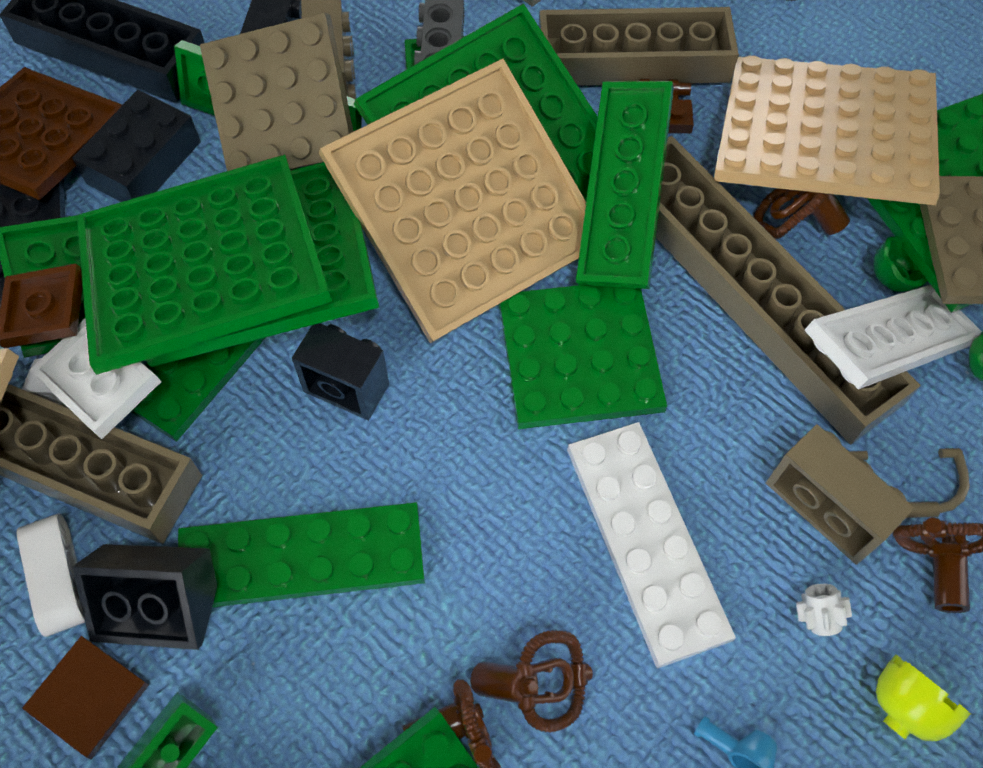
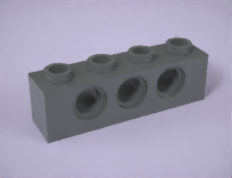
M425 0V3H419V23H423V26H417V46L421 47V51L415 50L414 65L463 38L464 0Z

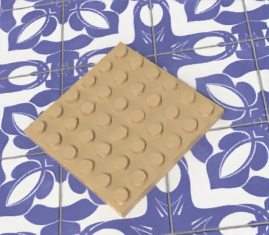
M753 55L738 57L731 84L714 181L936 205L940 195L936 73H929L921 69L904 71L894 70L890 67H860L856 64L832 65L822 61L810 63L797 62L788 58L778 60L761 59Z
M504 59L362 127L319 150V155L353 213L359 219L364 232L429 343L436 341L579 259L586 201Z

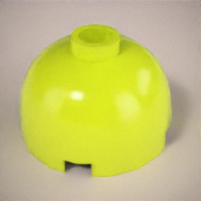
M897 654L885 666L878 678L876 686L877 700L882 709L888 714L883 722L903 739H906L911 733L923 741H939L953 734L971 714L961 704L956 705L947 697L948 693L910 663L904 662Z

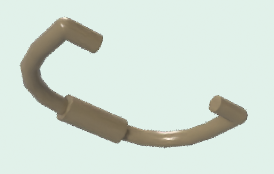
M940 448L938 451L940 458H954L959 474V488L956 495L943 503H938L937 501L909 502L915 509L906 518L938 517L940 513L952 511L964 502L970 488L968 468L963 451L960 448ZM849 451L856 458L868 460L867 451Z

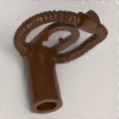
M776 188L765 196L753 215L775 239L782 238V236L788 234V231H791L794 225L796 226L811 213L827 235L842 231L850 222L849 216L835 194ZM795 195H798L799 198H794V202L790 206L778 211L783 204L790 201ZM804 203H806L805 207L799 209ZM769 206H771L770 214L773 219H782L793 214L790 219H787L784 224L777 228L763 221L764 214Z
M932 517L923 521V524L898 526L893 531V536L901 547L910 552L928 554L930 557H933L935 609L947 613L969 611L968 557H971L972 554L983 552V524H967L965 522L957 524L954 522L952 525L950 522L947 524L946 520L940 521L938 518ZM920 535L925 543L913 541L910 537H918ZM966 535L981 536V539L970 543L969 540H966ZM935 538H942V542L940 543Z
M548 630L531 638L526 643V646L523 647L524 651H521L522 656L519 657L520 661L516 666L481 662L474 667L470 683L477 695L518 703V708L522 710V714L532 728L541 732L544 731L545 733L563 730L574 723V721H577L583 710L582 705H584L583 700H585L583 695L586 694L584 691L586 689L585 685H588V681L593 677L591 666L583 662L584 658L579 640L572 633L563 630ZM550 643H563L567 645L572 658L570 665L561 658H550L531 664L535 652L542 646ZM555 667L561 669L564 677L562 688L556 693L545 691V694H538L537 673L543 671L551 673ZM573 688L572 702L565 714L557 718L545 719L536 713L534 709L536 704L559 703L569 696Z
M457 679L453 684L454 703L438 710L458 739L463 737L468 739V745L475 763L480 768H501L499 762L492 754V742L482 719L484 714L479 703L474 704V697L469 684L464 679ZM420 718L403 725V730L408 729Z

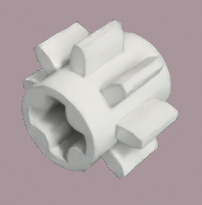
M815 584L805 590V594H801L802 601L796 602L799 622H806L807 629H811L814 634L819 636L838 634L842 631L843 626H847L846 618L852 617L850 598L841 597V591L830 584Z

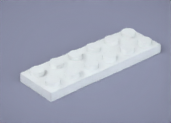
M931 285L813 319L804 330L813 339L816 348L826 354L840 369L841 375L848 382L854 384L858 390L970 347L973 339L982 332L961 310L951 313L946 305L942 304L941 298Z
M637 422L569 444L568 454L656 668H661L732 642L736 638L640 423Z

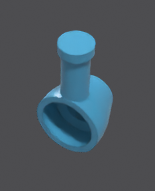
M704 716L694 733L698 738H704L726 753L734 768L775 767L777 744L764 732L754 730L738 741L711 723V719Z

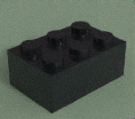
M137 89L72 159L86 184L123 202L157 192L201 141L190 115Z

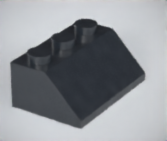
M103 544L72 566L90 642L198 650L203 645L217 590L210 549Z

